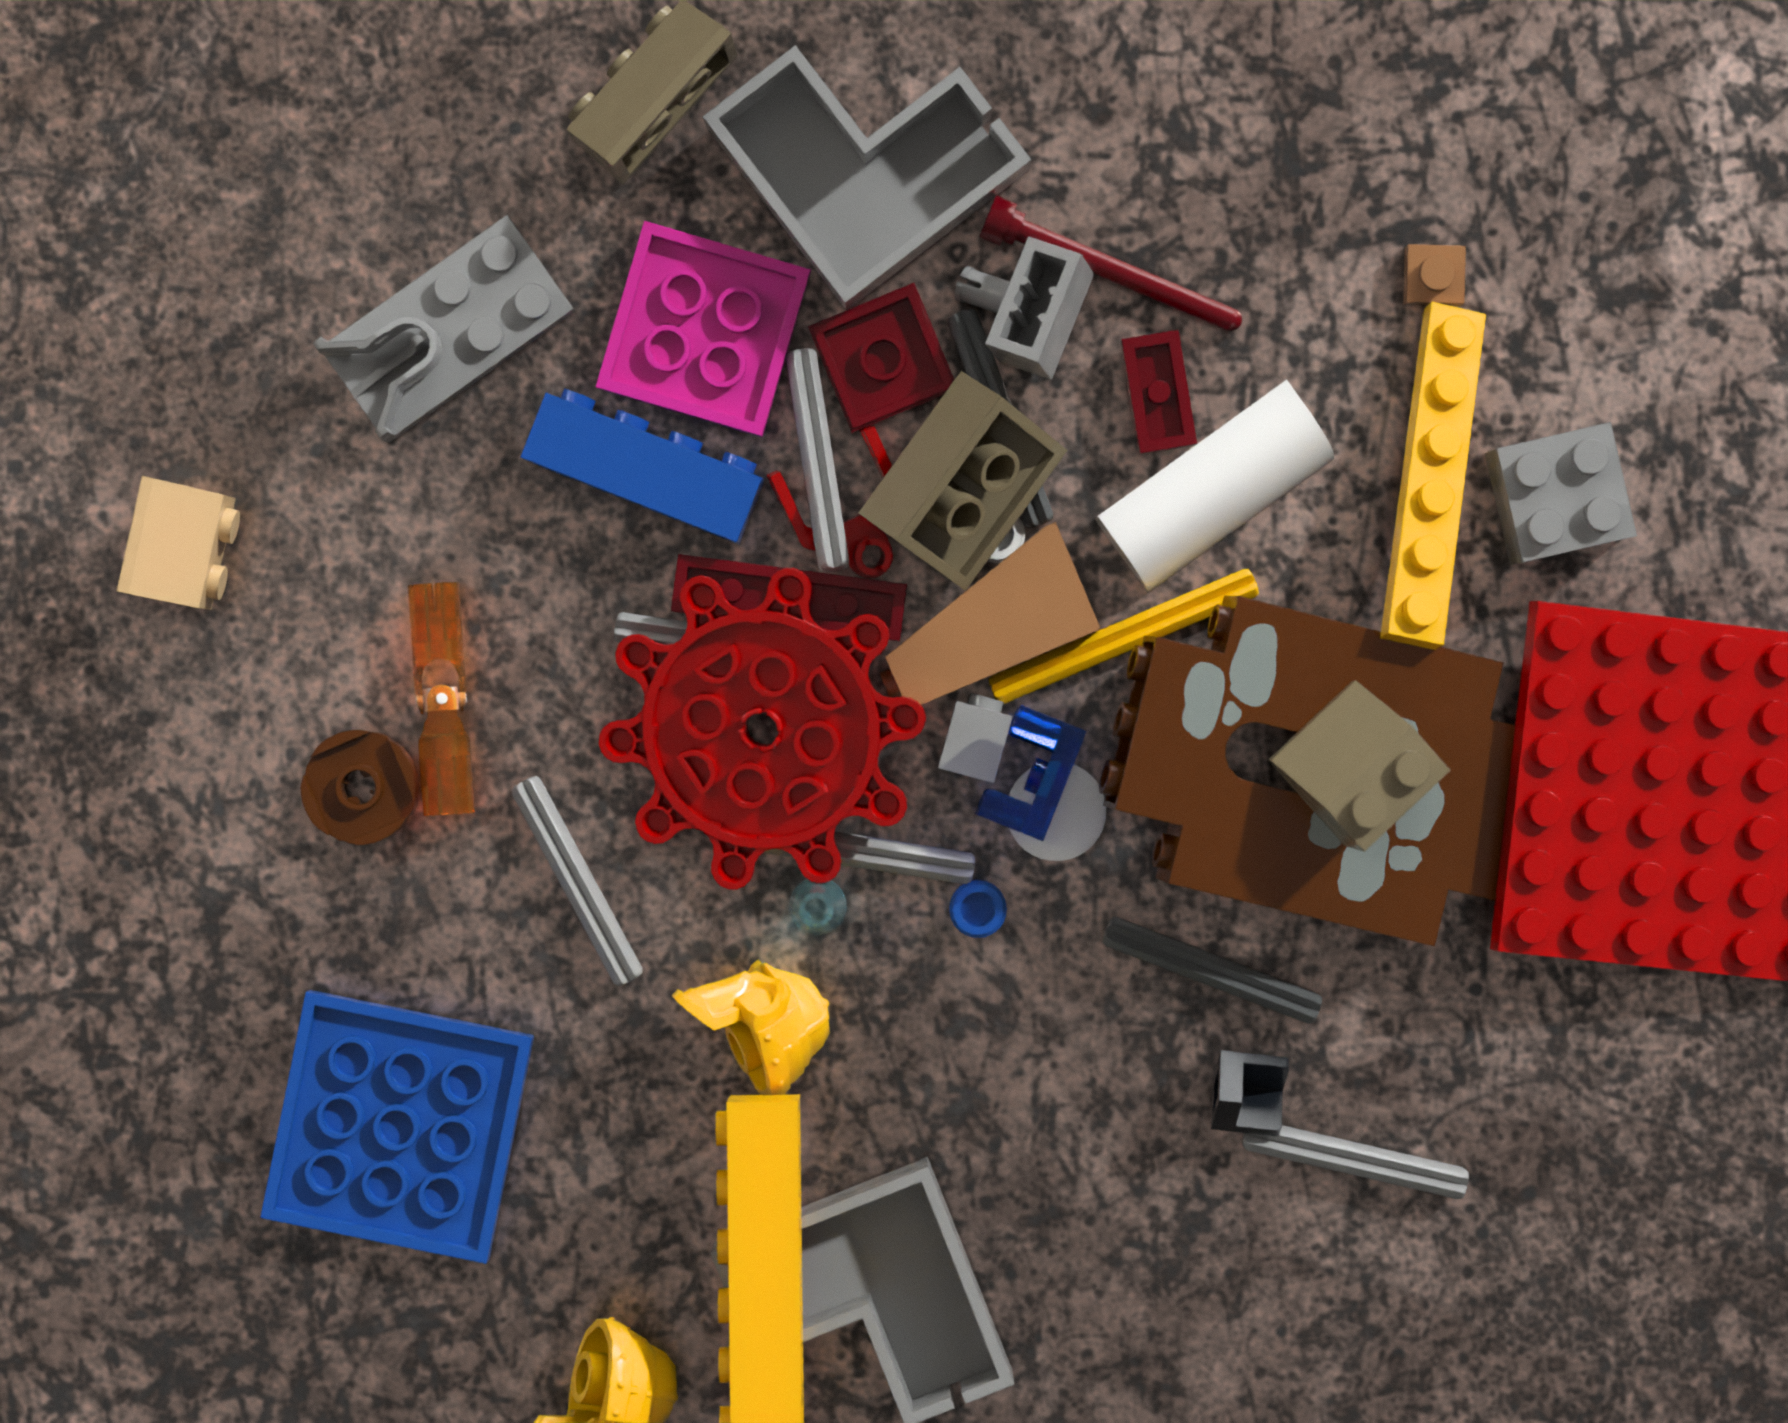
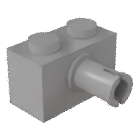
M1028 236L1010 281L966 266L961 272L960 277L966 279L967 283L957 282L955 300L997 313L985 345L999 362L1052 380L1094 273L1082 254Z

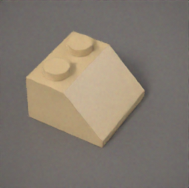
M142 476L117 592L211 610L213 600H220L226 587L228 569L226 566H221L226 543L232 544L239 528L240 511L234 509L236 498Z

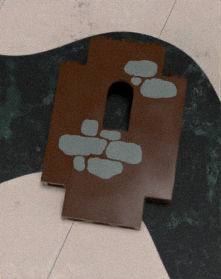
M1224 595L1222 605H1215L1208 623L1207 636L1209 639H1213L1211 650L1156 636H1144L1142 646H1134L1127 667V679L1133 680L1128 703L1121 702L1113 724V736L1119 737L1114 760L1108 759L1105 762L1099 782V793L1105 795L1103 806L1169 823L1167 832L1158 835L1153 849L1152 865L1158 868L1156 879L1168 884L1435 946L1448 890L1495 901L1515 732V725L1490 719L1504 662L1444 647L1432 650L1381 639V631L1241 596ZM1352 680H1356L1409 723L1451 771L1364 852L1344 846L1298 793L1250 782L1236 776L1229 768L1225 757L1226 744L1230 735L1238 727L1253 722L1298 732Z

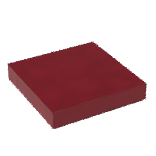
M914 282L808 326L852 434L943 397L954 381L952 372Z

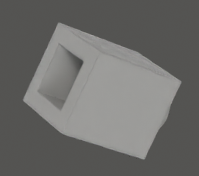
M970 693L967 704L956 701L937 767L994 784L1013 717L1001 713L1004 702Z

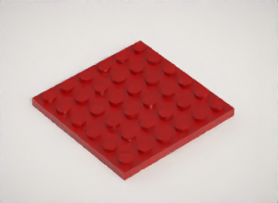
M1529 601L1490 950L1788 981V632L1544 601Z

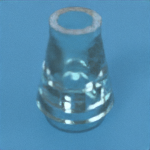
M807 879L794 889L790 898L789 909L793 921L800 929L810 934L821 935L833 931L841 924L846 914L847 903L843 891L835 882L830 880L820 884ZM811 899H821L826 903L828 913L824 914L823 918L820 919L812 918L810 912L806 911L808 901Z

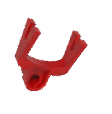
M869 426L860 430L859 433L883 479L892 467V464L875 426ZM775 470L767 474L766 477L799 544L808 550L815 551L812 528L804 524L781 472ZM860 514L843 521L849 555L848 567L855 574L864 578H877L886 573L893 561V550L885 532ZM867 545H876L880 550V559L873 566H866L862 561V553Z

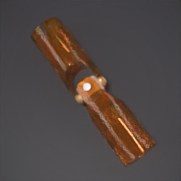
M459 582L435 583L436 612H434L432 583L408 585L414 694L416 696V706L420 714L424 715V712H427V719L424 722L422 734L418 740L423 816L474 813L470 737L464 729L462 720L457 715L459 704L460 712H463L467 702ZM435 660L449 662L458 676V686L449 687L440 684L433 688L423 689L422 694L421 677L425 666Z

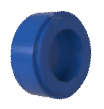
M973 879L968 884H961L953 892L949 902V913L954 926L961 933L969 937L983 938L995 933L1002 926L1006 918L1007 905L1002 892L997 886L986 880Z

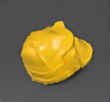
M756 960L751 964L748 971H743L696 988L691 987L685 992L677 989L671 995L682 1007L715 1031L725 1027L726 1037L737 1063L748 1075L760 1095H784L791 1088L790 1085L804 1073V1069L809 1065L812 1056L823 1047L830 1034L828 1020L829 1001L821 996L812 981L801 975L774 968L766 962L762 963L760 960Z
M614 1317L596 1319L585 1331L577 1352L571 1376L567 1415H538L533 1423H665L670 1416L673 1405L678 1400L675 1365L666 1352L649 1344L647 1339L632 1331L630 1327L616 1321Z

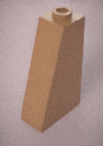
M1056 522L1043 527L885 657L890 668L880 672V676L889 697H911L923 705L1101 629Z

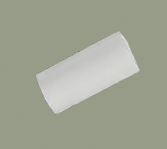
M1286 379L1098 515L1094 520L1146 592L1149 593L1334 459V453L1319 424Z

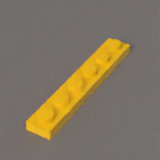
M1431 302L1423 311L1380 634L1381 639L1436 650L1444 645L1486 314L1436 302Z

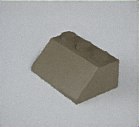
M681 0L673 10L668 5L664 6L652 18L645 29L649 37L635 52L630 49L622 52L607 71V76L611 78L596 96L592 92L585 94L568 115L572 123L566 130L572 140L623 185L738 57L732 34L720 23L685 0Z
M961 371L861 508L859 514L966 591L1068 450L1003 397Z

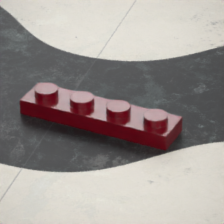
M678 554L671 612L685 613L680 602L681 588L689 579L700 575L711 577L717 581L722 588L725 598L732 606L742 610L757 608L767 595V588L771 577L777 571L784 568ZM801 570L809 578L812 585L809 610L813 621L820 627L827 630H839L859 615L872 614L885 622L889 630V640L900 642L907 584Z

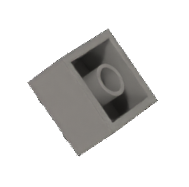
M1611 422L1500 447L1485 453L1510 565L1637 536Z

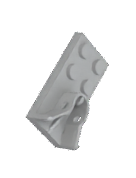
M506 215L334 338L327 341L320 336L313 342V345L319 353L327 358L375 426V432L378 437L387 443H391L576 311L512 220Z

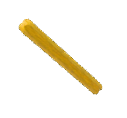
M1242 569L994 674L989 678V686L995 700L1004 702L1003 704L1131 651L1135 645L1142 646L1144 636L1164 637L1211 616L1215 605H1222L1224 595L1241 596L1249 599L1256 598L1259 594L1257 583L1249 569Z

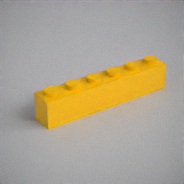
M800 1094L730 1095L726 1102V1110L716 1111V1146H727V1169L717 1170L716 1198L717 1205H728V1229H718L717 1261L718 1265L728 1264L729 1288H718V1323L729 1324V1347H719V1383H730V1406H720L719 1423H804Z

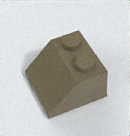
M1352 680L1268 759L1344 846L1364 852L1451 771L1409 723L1356 680Z

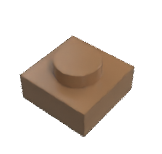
M1408 244L1405 247L1403 305H1429L1431 302L1449 306L1463 305L1465 302L1466 246Z

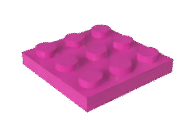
M644 221L595 387L605 392L763 438L810 279L811 269Z

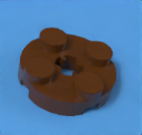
M362 729L340 732L323 741L311 755L312 758L307 764L300 787L302 803L312 823L328 836L331 835L339 841L355 845L376 843L397 833L415 812L418 805L417 796L419 791L417 769L404 747L387 734ZM357 770L360 771L364 778L372 777L375 782V790H370L373 797L364 804L358 796L349 798L345 790V783H353L348 779L349 775Z

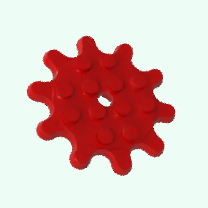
M784 568L777 571L769 581L764 601L757 608L742 610L732 606L725 598L718 582L711 577L703 575L692 577L685 582L680 592V602L686 614L687 628L679 641L674 644L664 645L642 634H631L621 640L615 652L616 663L619 669L641 685L644 692V705L641 712L635 717L608 723L599 734L598 744L602 754L610 761L616 763H639L646 767L653 775L655 783L654 794L637 812L635 819L636 830L641 838L653 844L664 843L670 840L677 832L684 829L702 831L709 837L713 845L714 855L711 863L713 878L720 886L730 890L740 889L750 882L758 857L771 849H780L791 854L796 860L803 876L811 882L821 884L835 878L841 869L842 860L835 844L834 834L841 820L850 816H860L880 826H892L905 816L907 799L900 788L882 776L878 767V757L881 750L887 744L894 741L913 739L921 733L925 726L926 715L924 708L918 701L911 697L901 696L892 698L883 696L875 691L870 684L868 675L870 665L874 658L883 652L889 641V630L885 622L878 616L863 614L857 616L839 630H827L820 627L813 621L809 610L812 590L810 580L803 571L796 568ZM763 712L767 713V716L774 720L779 732L774 742L761 744L750 736L748 721L752 715Z

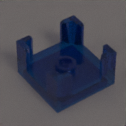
M1023 705L1017 707L1010 724L1009 735L1048 751L1045 760L1035 758L1023 790L1032 793L1029 802H1023L993 789H986L982 793L974 814L1043 841L1087 731Z

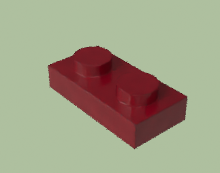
M1179 330L1121 339L1120 345L1138 454L1142 455L1197 445Z

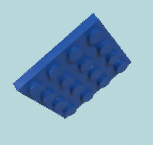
M314 990L306 991L260 1218L487 1264L490 1259L535 1035Z

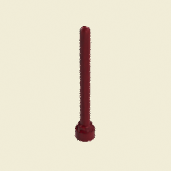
M996 195L978 238L1000 247L1002 242L1013 246L1014 241L1025 245L1029 236L1080 253L1093 273L1099 277L1224 330L1235 331L1241 326L1242 315L1238 310L1024 219L1026 213L1016 210L1017 203Z

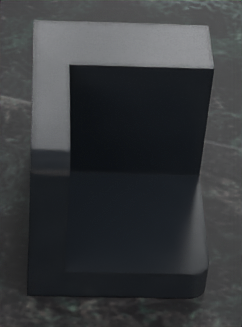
M1221 1050L1213 1077L1211 1129L1278 1136L1282 1128L1283 1088L1289 1072V1059L1279 1056Z

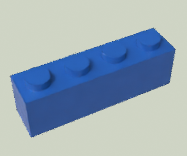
M564 388L560 398L545 393L520 456L522 459L735 544H741L765 483L762 477L754 474L757 466L756 463L728 452L724 453L722 461L700 453L703 446L702 442L675 431L670 432L668 440L646 432L649 421L617 409L616 415L612 419L593 411L596 403L595 400Z

